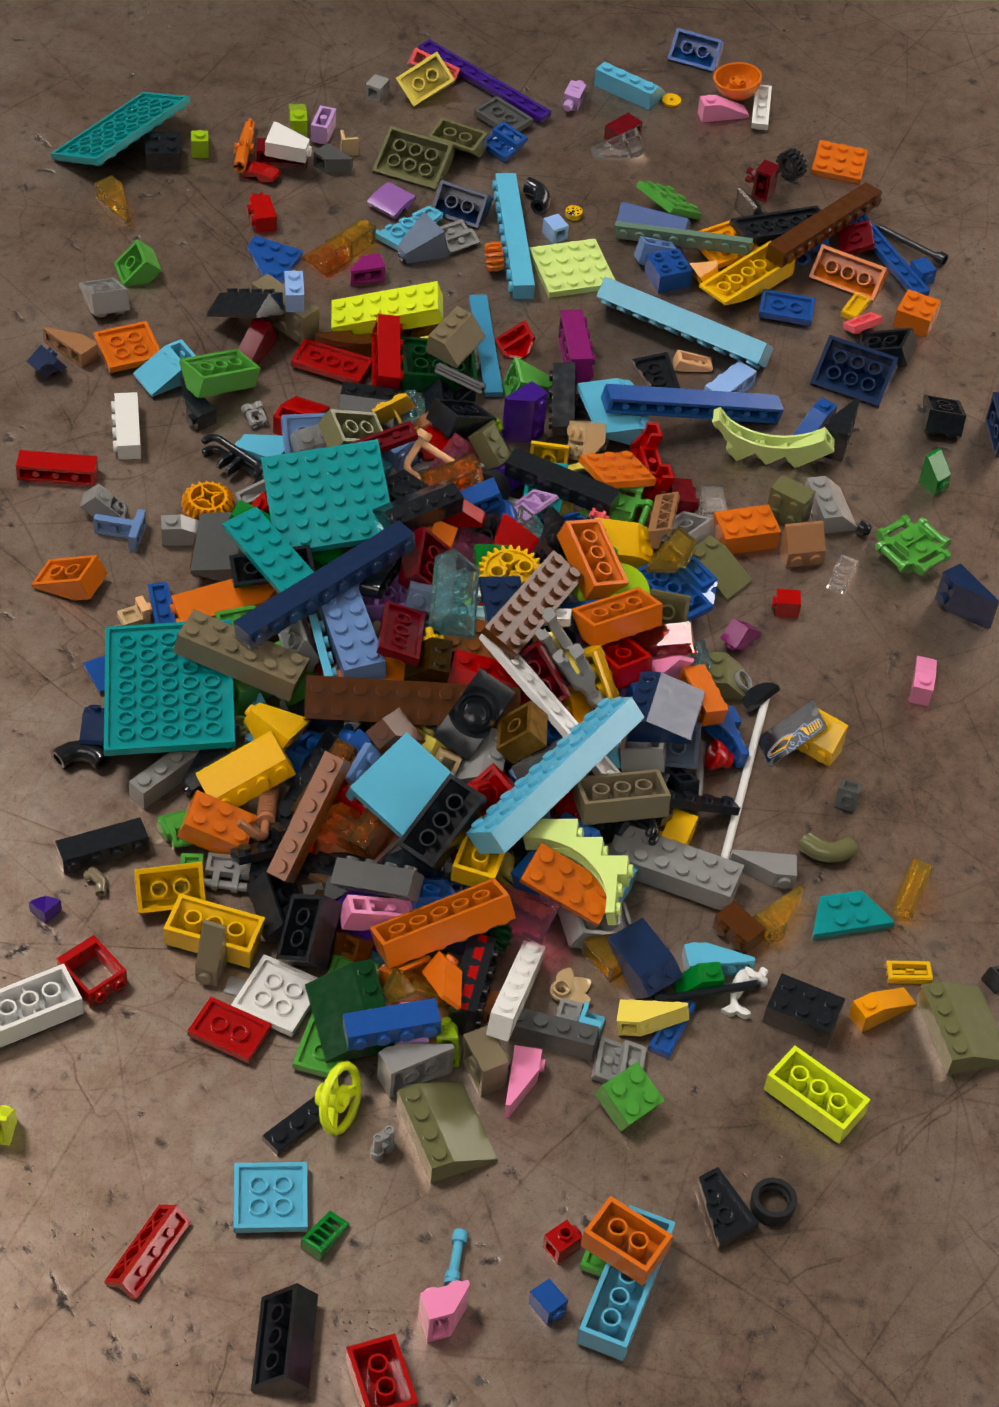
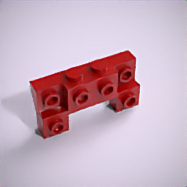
M647 422L641 435L633 440L629 447L630 452L656 478L655 486H644L642 495L643 500L650 499L652 501H655L656 495L661 494L662 491H669L671 484L675 481V474L672 472L671 465L662 464L658 445L663 439V432L660 431L659 424L656 422Z

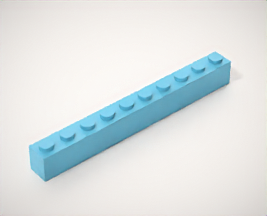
M495 173V180H492V191H494L493 197L494 202H496L495 211L498 212L499 235H501V244L504 246L503 257H506L504 259V267L508 269L506 270V280H509L508 292L512 293V299H534L535 282L516 173Z

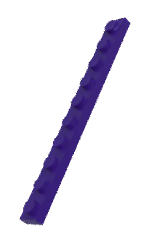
M429 39L418 46V49L431 55L438 52L443 61L460 68L459 76L491 95L498 96L532 117L535 121L541 123L551 117V110Z

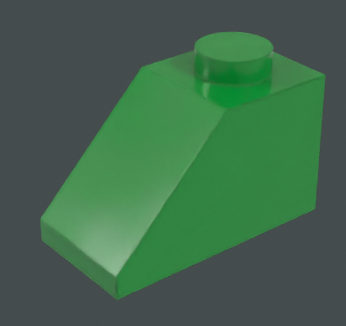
M938 448L925 456L918 483L933 495L941 491L944 492L949 487L951 473L942 450Z
M720 962L698 963L682 973L683 977L673 982L675 993L724 985L725 980Z

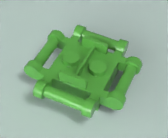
M644 487L617 488L634 493L635 497L620 493L619 504L609 518L612 520L634 522L638 509L642 508L638 523L645 526L649 513L653 510L654 501L641 499ZM582 508L579 514L586 518L589 517V510Z
M903 515L899 517L898 521L875 531V535L879 540L875 545V550L883 553L898 566L897 569L901 573L906 571L912 573L915 571L922 576L935 565L951 559V553L946 549L951 544V540L934 529L925 517L920 518L917 523L913 524L908 515ZM901 527L904 528L903 531L895 534L894 536H888V534L894 532L895 530Z

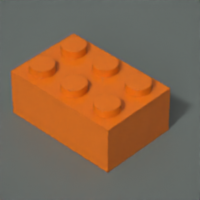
M769 504L714 512L713 522L716 539L723 543L732 554L778 548L781 530Z
M197 790L188 804L177 837L213 853L231 855L230 849L237 848L241 844H248L250 835L236 826L237 821L242 818L254 827L257 815Z
M610 1196L583 1231L581 1246L644 1286L670 1250L673 1235Z

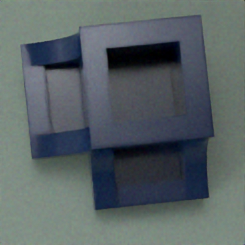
M42 345L26 361L46 379L53 372H63L67 368L56 358L58 354L52 348L46 349Z

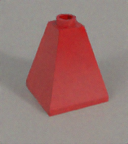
M503 513L493 544L512 545L513 549L520 546V551H524L527 548L528 554H530L539 538L508 514Z

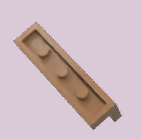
M679 492L659 494L655 497L648 528L652 549L660 548L662 535L672 534L680 498Z

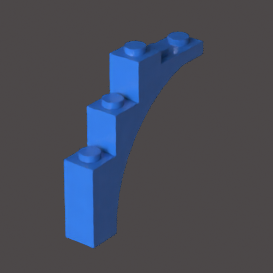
M630 683L625 697L633 698L637 683ZM731 706L728 707V714L723 724L702 726L701 729L715 740L721 741L728 748L729 752L734 754L733 764L735 768H741L749 756V750L745 746L741 733L738 730L741 725V717L735 707Z

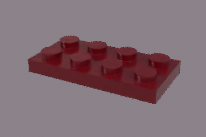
M386 600L383 606L376 653L417 666L420 659L425 612Z

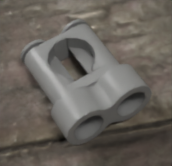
M256 401L253 404L247 403L241 407V411L247 418L251 429H256L259 426L265 427L269 424L261 401Z
M388 1125L373 1136V1145L370 1148L371 1159L380 1161L385 1153H391L395 1150L396 1141L393 1126Z

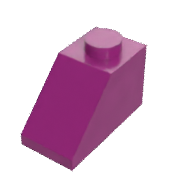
M380 253L363 255L350 269V286L385 281V264Z
M733 618L722 634L721 639L725 641L724 645L729 649L743 651L762 632L745 621Z

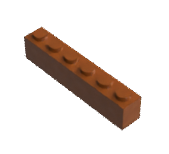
M324 752L266 872L283 881L295 882L352 765L351 762L330 752Z

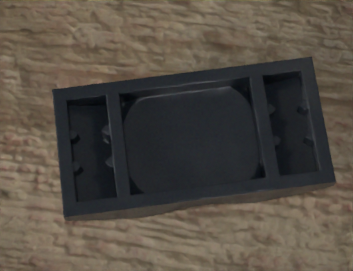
M480 668L443 720L433 738L468 762L516 692Z

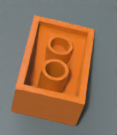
M98 555L49 559L31 586L70 600L86 601L94 596V593L108 573Z

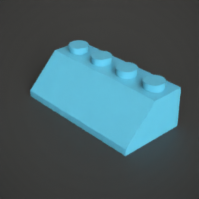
M603 62L596 68L594 86L644 109L650 110L666 94L660 86L615 67L610 63Z

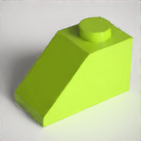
M191 131L192 158H209L208 131Z

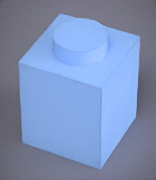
M559 214L543 218L542 233L552 244L568 239L569 225Z

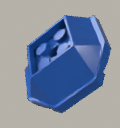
M664 555L637 568L646 578L650 591L651 589L691 596L686 623L713 610L718 579L694 555H685V557Z

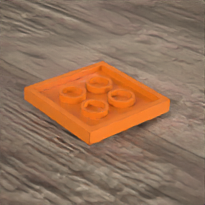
M819 140L810 175L860 185L868 150Z
M147 321L93 332L94 340L98 344L99 351L109 373L141 367L160 350Z
M630 451L580 455L579 463L597 481L615 488L655 486L656 478Z

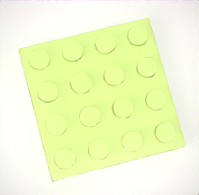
M596 239L529 247L530 258L549 298L599 291L605 276L615 280Z

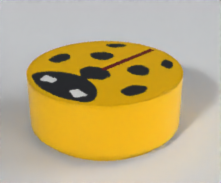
M570 205L566 207L565 217L571 221L580 220L583 210L579 206Z

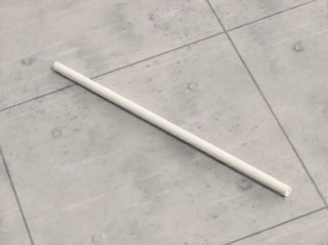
M770 698L759 706L748 749L749 756L744 764L735 802L740 807L739 815H731L721 857L726 859L730 857Z

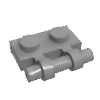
M209 852L205 875L212 876V879L204 878V887L211 888L214 891H218V889L231 890V893H238V891L247 892L248 883H240V879L249 880L251 863L239 866L229 854ZM220 877L232 878V881L220 880Z

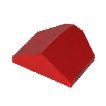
M524 320L495 338V341L505 358L518 357L519 359H524L530 354L536 338L528 323Z

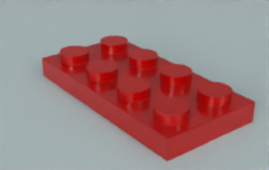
M305 338L291 359V366L341 382L361 384L372 367V358Z

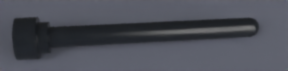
M881 224L876 225L881 233L932 258L936 265L943 267L946 264L948 254L942 251L934 252Z
M751 980L674 994L659 991L652 995V999L663 1002H682L758 989L761 984L758 980Z

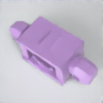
M570 81L564 92L561 106L565 111L573 110L577 112L585 96L586 84H584V81Z

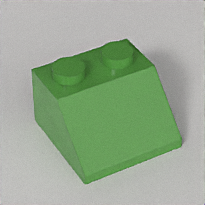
M138 239L114 262L121 283L125 287L150 283L162 271L153 248Z

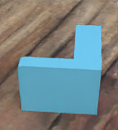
M585 1001L578 1022L598 1026V1041L605 1017L588 1012L590 1003Z

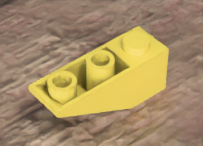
M620 999L617 1015L618 1035L641 1037L688 1021L690 1018L688 1003Z

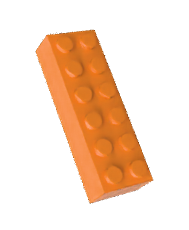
M493 878L369 928L379 955L389 968H396L410 960L423 958L426 954L435 950H443L455 942H463L475 934L485 933L495 926L505 925L510 920L515 919L516 916L510 895Z

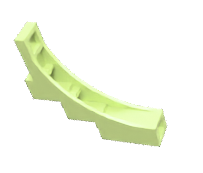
M721 407L714 409L712 423L716 429H719L727 441V453L730 456L732 455L736 461L756 454L757 458L767 465L785 457L788 463H791L794 468H798L834 452L835 439L825 427L800 435H770L756 432L737 424L727 416Z
M540 819L523 835L526 850H537L539 845L543 843L586 868L597 879L607 896L605 909L607 924L617 925V918L622 915V904L619 902V897H623V887H629L630 878L634 877V865L629 863L628 855H609L608 846H604L603 837H584L583 828L579 827L578 819Z

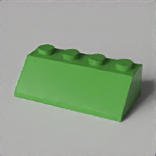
M239 349L188 357L179 361L186 388L198 398L255 387L260 372V367Z

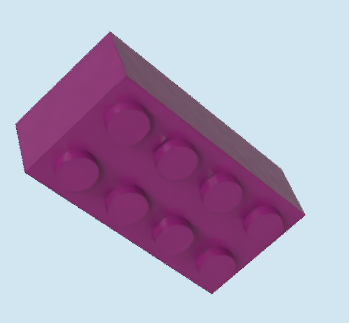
M582 309L561 310L558 343L563 363L575 362L576 385L577 383L590 382L594 377L592 365H595L596 358L595 354H592V341H589L590 330L586 329L587 317H584Z

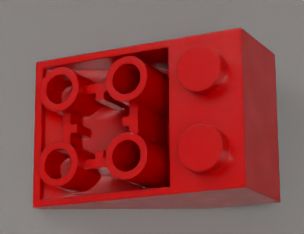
M294 396L282 403L274 414L273 433L283 436L282 415L327 413L330 406Z

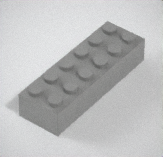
M631 825L621 836L615 835L608 849L609 855H628L629 863L638 869L635 881L718 910L724 909L733 901L742 881L743 864L660 836L655 846H650L648 843L650 837L645 835V830Z

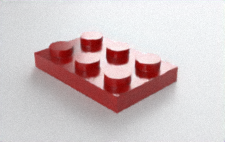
M210 996L187 1030V1035L249 1064L270 1032L271 1023Z

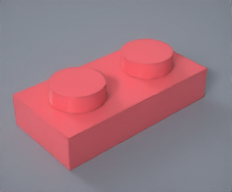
M869 312L843 322V329L852 334H859L865 329H871L883 323L881 315Z

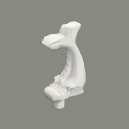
M745 967V969L740 970L736 974L732 984L758 980L761 984L760 987L766 988L768 986V978H766L768 970L761 967L758 972H755L750 967ZM744 991L730 993V1004L722 1008L721 1013L729 1017L738 1015L742 1019H750L751 1012L737 1001Z

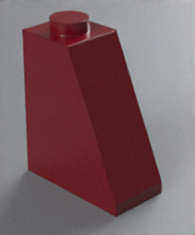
M254 318L238 348L257 365H259L278 341L271 322Z

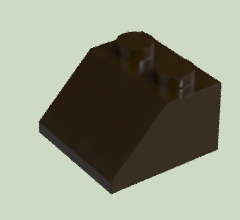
M435 637L422 641L419 662L417 666L405 663L403 681L447 683L450 673L453 641Z

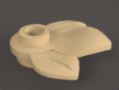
M570 967L565 968L557 973L556 981L550 986V995L556 1001L564 998L583 1003V1005L585 1001L590 1003L591 999L586 993L591 986L592 980L574 977L572 969Z

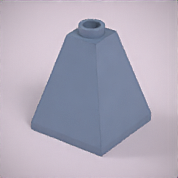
M425 212L422 213L398 245V258L400 261L410 264L448 257L449 252L445 232Z

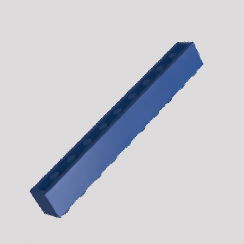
M606 384L601 395L605 412L615 414L712 420L714 409L721 407L733 421L778 424L784 411L778 395Z

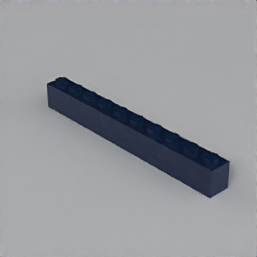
M400 521L395 522L234 621L235 636L250 650L263 644L264 641L272 636L279 634L285 628L295 624L306 615L313 613L319 607L329 603L332 599L345 593L358 583L363 582L366 578L379 572L390 563H394L403 555L410 553L415 549V534Z

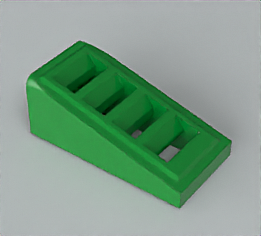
M329 1211L302 1238L301 1249L321 1261L350 1226V1223ZM333 1220L340 1226L337 1228L329 1223V1221ZM326 1226L334 1232L331 1234L324 1227ZM319 1233H322L323 1235H325V1236L328 1237V1238H327V1239H324L323 1237H321V1236L318 1235V1234H319ZM314 1239L318 1240L322 1244L318 1245L314 1242Z

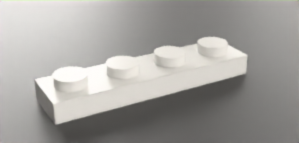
M760 84V87L754 94L751 128L757 130L768 129L772 86Z

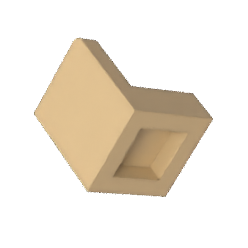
M340 130V150L349 156H359V138H345L344 130Z

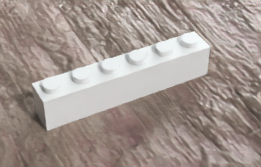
M523 941L490 1013L486 1035L509 1041L541 968L545 946L532 941Z

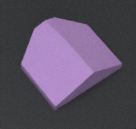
M533 489L515 502L519 518L524 521L539 514L558 499V495Z

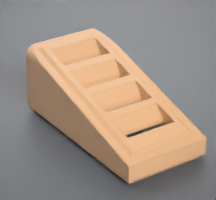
M677 350L673 358L674 371L712 372L713 370L711 357Z

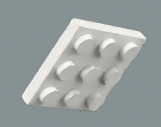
M264 954L231 1006L269 1022L272 1029L293 1037L311 1008L305 984L318 977Z

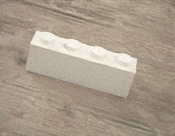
M137 392L114 393L115 401H111L112 413L115 412V414H112V426L116 427H112L113 439L117 440L113 441V452H117L118 460L141 459Z

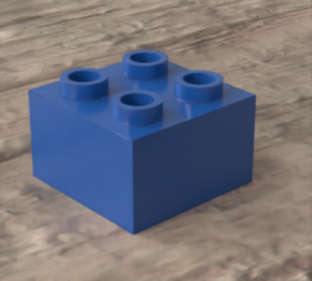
M679 248L646 255L644 271L657 293L690 287L693 270Z

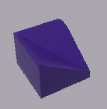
M43 896L29 902L30 912L45 923L62 910L61 901L49 896Z

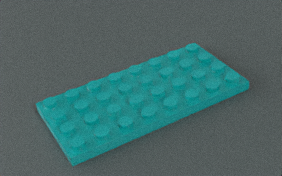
M142 92L50 153L52 160L101 166L107 159L115 157L117 152L128 148V145L132 142L138 141L142 135L150 133L151 129L162 125L166 119L172 118L176 112L184 110L191 103L190 97Z

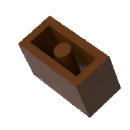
M735 901L715 915L713 924L716 933L723 936L736 950L743 954H747L760 944L766 928Z

